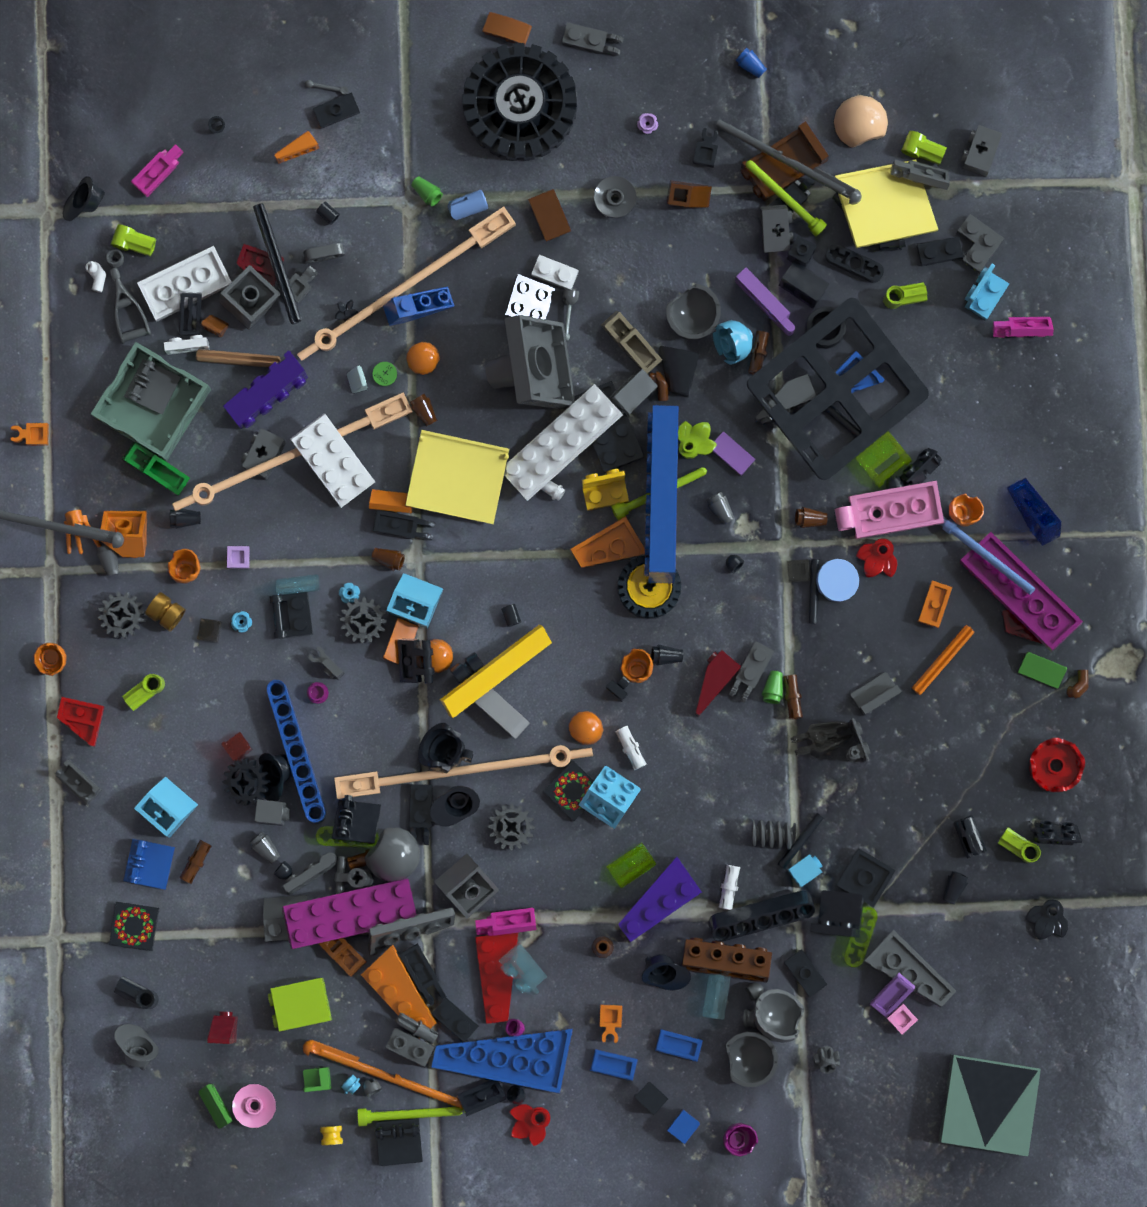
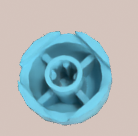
M733 320L717 325L715 328L716 332L713 333V341L719 355L724 354L727 358L724 361L730 365L745 359L752 349L753 335L750 329L742 323Z

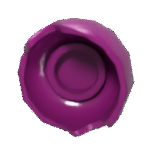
M744 1123L733 1124L724 1134V1147L730 1154L741 1157L750 1154L755 1145L758 1144L757 1133L750 1125Z

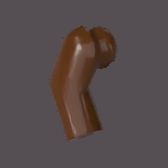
M657 371L656 373H649V377L658 386V401L669 400L668 384L662 374Z
M1077 670L1078 682L1073 687L1069 686L1067 688L1068 697L1080 698L1088 690V670Z

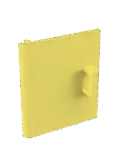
M892 164L836 175L835 178L858 189L862 195L861 201L858 204L851 205L849 204L850 199L839 194L855 247L860 248L938 231L924 184L891 175L890 169Z
M421 430L405 506L494 524L506 462L509 458V449Z

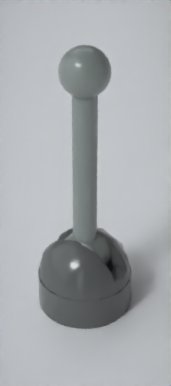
M563 289L562 299L567 304L565 337L566 341L570 339L568 332L571 306L578 301L579 291Z

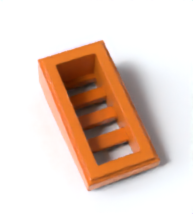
M307 131L278 151L274 156L279 164L319 149V145L311 133Z

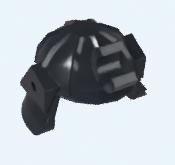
M438 723L431 727L421 740L418 750V758L423 766L442 773H448L451 769L460 765L462 760L471 763L474 754L473 751L465 749L464 742L460 739L461 734L452 730L447 723Z

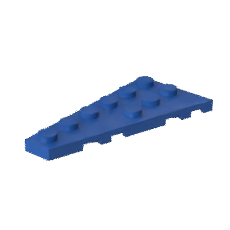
M573 1029L438 1045L435 1048L431 1068L560 1094Z

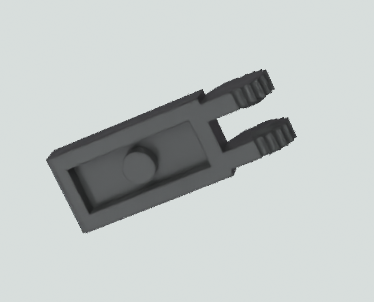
M567 22L562 44L599 54L606 53L619 56L620 50L618 48L605 46L606 41L623 43L624 38L616 34H608L605 31Z
M755 641L735 678L736 682L729 693L730 696L733 697L738 690L739 684L743 683L748 688L743 693L741 702H746L750 692L756 687L774 650Z
M332 852L322 855L319 863L313 862L304 868L305 872L299 876L294 874L286 880V884L283 885L284 889L289 895L294 894L332 869L333 866H336L338 857Z

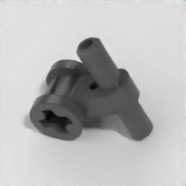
M338 857L337 873H334V882H336L335 895L344 893V883H349L352 887L359 889L372 886L374 878L371 872L354 868L349 873H345L346 857Z

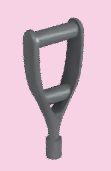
M118 268L110 269L112 279L116 284L114 316L122 344L148 334L150 336L151 330L142 308L122 285ZM122 294L127 296V298L120 300ZM135 304L142 315L145 327L122 334L118 309Z

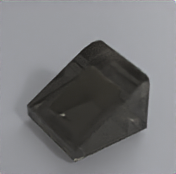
M201 618L197 640L218 643L222 622Z

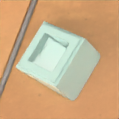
M360 365L356 366L347 373L352 393L367 390L368 388L362 367Z

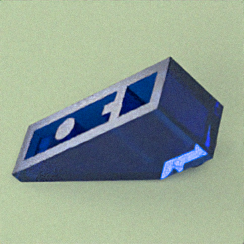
M1026 478L1007 487L1029 530L1042 546L1060 537L1062 521Z

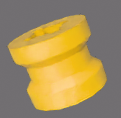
M342 1126L320 1127V1132L323 1134L321 1145L342 1144L343 1139L340 1137Z

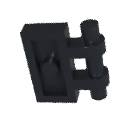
M398 639L400 682L420 683L422 682V675H424V682L426 684L433 683L435 670L432 667L431 656L433 655V648H431L430 640H422V648H420L419 639ZM420 656H423V667H421Z

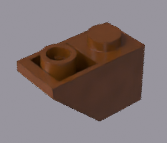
M670 180L667 203L684 207H709L712 186Z

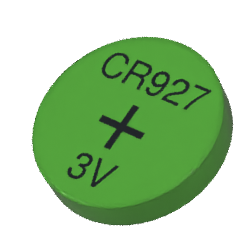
M389 362L378 363L373 369L374 381L384 387L392 385L397 379L395 366Z

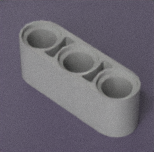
M493 689L474 702L514 739L530 724Z

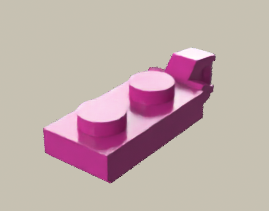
M175 144L168 152L166 150L159 152L131 183L148 197L179 164L177 159L183 154V151Z
M1009 317L1008 321H993L992 331L993 337L1001 338L1005 336L1045 337L1053 336L1054 329L1050 317Z
M534 908L491 913V916L486 917V919L475 920L477 935L488 934L489 936L537 930Z

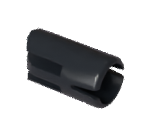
M971 815L964 818V820L960 819L954 822L967 859L971 857L970 849L974 856L979 855V848L982 853L987 852L974 816Z

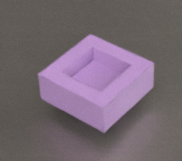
M227 546V568L249 569L250 547Z

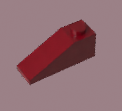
M723 650L719 653L715 651L707 660L710 664L706 669L695 713L698 717L741 668Z
M220 1011L219 1015H215L212 1020L207 1043H236L238 1016H232L233 1012Z

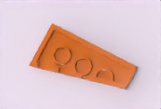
M392 945L361 976L397 1015L403 1013L417 1022L421 1020L422 1024L431 1029L436 1024V1021L424 999L421 998L414 981L411 980L407 973V968L403 961L400 960L396 953V948Z

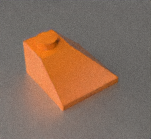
M104 511L101 529L120 532L124 537V543L119 548H113L112 543H103L122 557H144L147 544V511Z

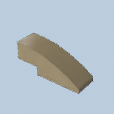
M615 311L601 324L602 328L618 346L647 374L662 361L655 350L637 329L632 327L621 312Z

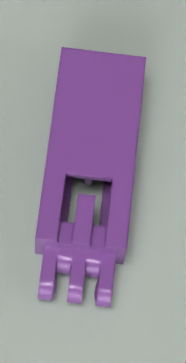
M747 268L742 270L736 276L735 283L786 335H793L795 326L788 319L790 312Z

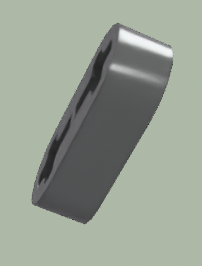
M340 243L311 248L303 252L306 263H316L345 256L343 244Z

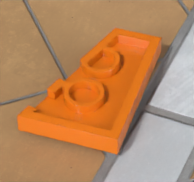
M626 517L570 549L581 568L645 554L644 546Z

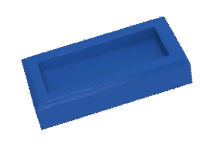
M660 1029L655 1051L698 1061L703 1040Z
M595 1049L590 1071L633 1081L638 1059Z

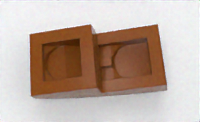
M489 12L482 31L486 35L503 38L506 42L526 44L532 26L507 16Z
M344 938L319 943L329 956L351 977L367 962Z

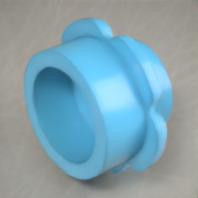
M346 583L344 587L340 588L339 596L344 603H354L355 598L359 599L360 589L358 586H354L353 583Z
M237 612L232 616L231 626L234 630L243 633L252 626V619L247 612Z
M352 1074L342 1084L341 1088L345 1091L344 1094L348 1092L353 1094L360 1087L359 1077L356 1078Z

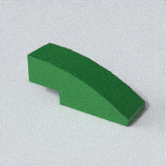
M137 442L132 443L122 458L123 461L178 496L190 479V477Z

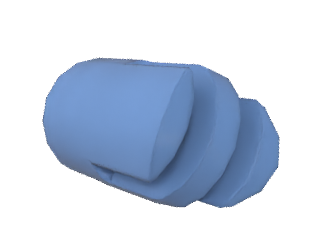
M482 190L449 201L447 205L452 218L455 220L488 209V204Z

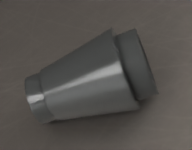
M718 492L707 499L708 507L722 521L723 525L734 519L727 497L722 492Z
M107 545L97 547L98 553L96 555L107 576L119 573L117 553Z
M260 832L249 842L253 846L251 849L271 864L281 856L268 834L265 835L263 832Z

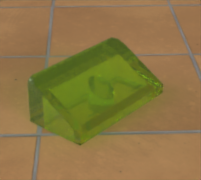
M640 843L606 867L620 888H623L653 868L656 862L644 844Z

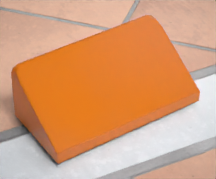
M398 618L384 654V660L399 665L397 640L403 638L414 639L419 626Z

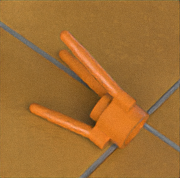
M81 510L65 513L66 521H64V524L70 526L84 524L91 527L87 515L82 516ZM66 533L67 553L71 554V534ZM75 535L79 554H83L80 536ZM93 539L96 546L101 547L99 540Z

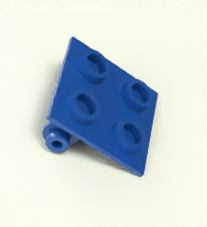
M132 839L123 881L166 890L175 847Z

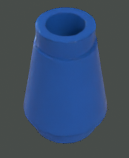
M747 47L736 59L739 63L738 66L758 78L767 70L753 50L750 51Z

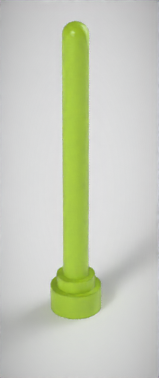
M749 160L746 162V167L809 224V231L815 237L823 231L827 224L821 218L818 219L811 216L753 161Z
M701 467L678 478L677 488L706 475V468ZM650 493L626 504L618 502L612 505L611 509L617 521L626 517L629 511L646 504V495H650Z
M447 1107L371 1112V1110L363 1108L358 1109V1125L367 1126L372 1121L459 1116L463 1113V1109Z

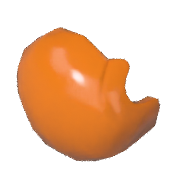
M427 342L414 344L409 349L406 357L408 367L414 373L421 375L431 373L440 360L437 348Z
M962 494L953 498L949 504V516L959 526L967 527L973 525L984 514V506L978 497H969L967 494Z
M177 550L173 553L172 560L168 562L169 575L175 582L187 584L195 580L200 573V561L192 550Z
M430 640L431 648H433V655L431 656L432 667H434L435 673L443 672L452 664V648L444 640Z
M44 643L37 648L34 654V664L40 673L53 676L63 670L66 665L67 656L64 649L58 644Z
M632 649L622 659L621 672L623 676L631 683L646 681L652 675L654 667L651 656L643 649Z
M589 711L578 712L571 718L569 723L571 736L582 745L595 744L601 739L604 731L602 721Z

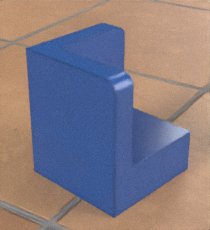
M682 1109L667 1131L685 1144L700 1123Z

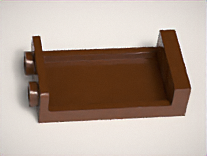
M806 121L799 125L797 130L770 146L777 151H782V155L794 159L813 170L827 162L829 155ZM764 152L750 159L782 189L805 176ZM743 161L740 172L746 181L750 180L753 184L752 190L758 198L761 197L764 202L776 195L746 167L747 161Z

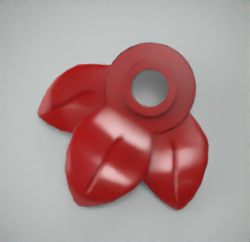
M880 538L874 544H864L858 550L856 556L861 560H865L864 571L866 577H874L882 571L887 576L892 577L896 572L897 559L893 555L894 546L890 540ZM886 546L887 551L885 553H881L879 551V547Z
M522 1104L510 1111L511 1115L518 1120L513 1127L512 1137L519 1139L529 1137L533 1146L540 1144L546 1136L545 1127L550 1123V1113L543 1107L532 1108L527 1104ZM537 1114L544 1116L542 1122L536 1121L535 1117Z

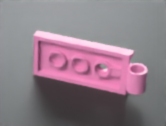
M937 481L850 496L848 499L851 506L835 509L838 531L855 528V539L944 524ZM875 510H879L881 512V516L875 518L873 516V512Z

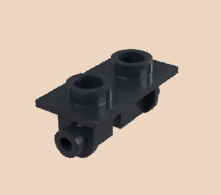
M931 448L925 449L918 455V459L913 464L908 465L903 470L900 478L908 482L907 486L920 484L927 478L923 471L925 470L928 474H931L941 465L942 458L937 454L936 450Z

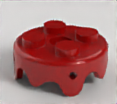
M1051 738L1039 744L1032 752L1029 760V771L1034 782L1045 791L1053 793L1064 792L1077 785L1085 768V759L1077 746L1060 738ZM1052 760H1059L1061 762L1062 768L1059 772L1051 769L1050 763Z

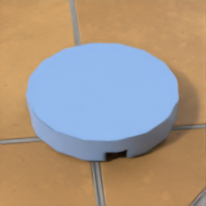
M842 559L827 561L819 569L816 584L819 592L826 599L840 602L849 599L855 594L859 586V576L851 563Z

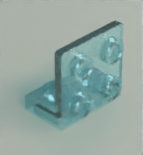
M518 943L499 960L502 964L501 969L508 977L512 976L515 979L516 983L514 984L521 993L537 995L539 990L536 986L547 978V975L524 947Z

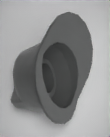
M121 1025L114 1033V1039L123 1051L124 1060L130 1066L145 1070L151 1060L159 1054L157 1045L137 1025Z

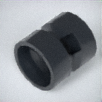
M473 652L465 658L464 664L459 662L450 670L459 684H461L484 667V664L477 654Z

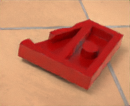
M61 697L57 718L90 746L95 747L105 707Z

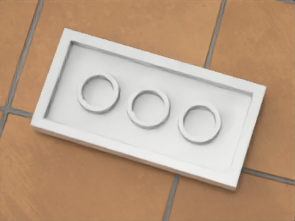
M212 246L137 284L157 322L179 311L180 292H201L203 300L225 289L231 283V280L215 247ZM188 297L184 299V308L188 307ZM193 298L194 304L197 302V298Z
M323 413L290 438L341 508L375 483L374 479L326 414Z

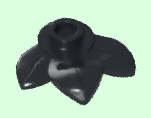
M1047 900L1042 906H1034L1027 913L1026 920L1035 923V934L1039 940L1048 938L1053 932L1063 938L1068 930V920L1063 915L1064 909L1058 900ZM1056 908L1057 912L1050 914L1049 909Z

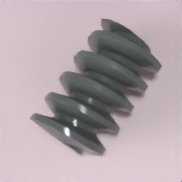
M753 819L751 833L753 846H756L757 842L760 841L762 847L765 846L766 842H769L770 848H773L775 842H777L779 849H782L783 844L786 843L787 849L790 850L792 844H795L796 823L790 829L788 822H785L783 828H781L780 821H777L773 827L770 820L764 826L763 820H759L758 824L755 825Z

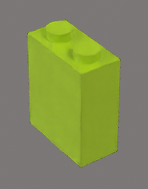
M324 978L271 988V993L268 994L270 1006H274L275 1015H272L275 1028L278 1027L279 1032L332 1021Z

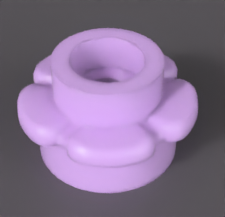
M642 114L637 122L639 130H642L645 134L652 133L658 127L657 118L653 114Z

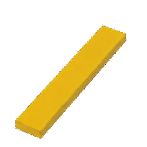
M542 625L536 626L441 698L440 701L449 717L454 718L549 646L552 642Z

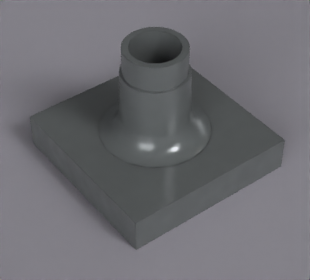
M524 315L505 318L510 353L487 362L485 369L486 377L491 387L500 389L515 386L517 403L555 409L569 408L575 402L564 324Z

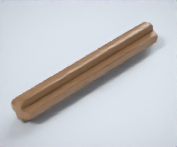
M198 349L196 353V360L199 362L270 367L274 362H281L279 356L202 349Z

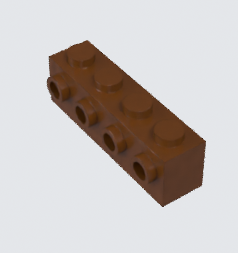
M690 938V940L686 939L682 966L692 972L767 983L770 974L772 952H767V949L756 947L754 950L747 949L745 945L741 944L727 946L724 942L712 941V943L703 942V939Z

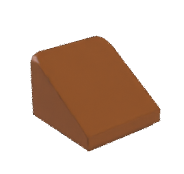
M209 315L201 323L205 330L220 338L223 337L229 326L227 322L214 315Z

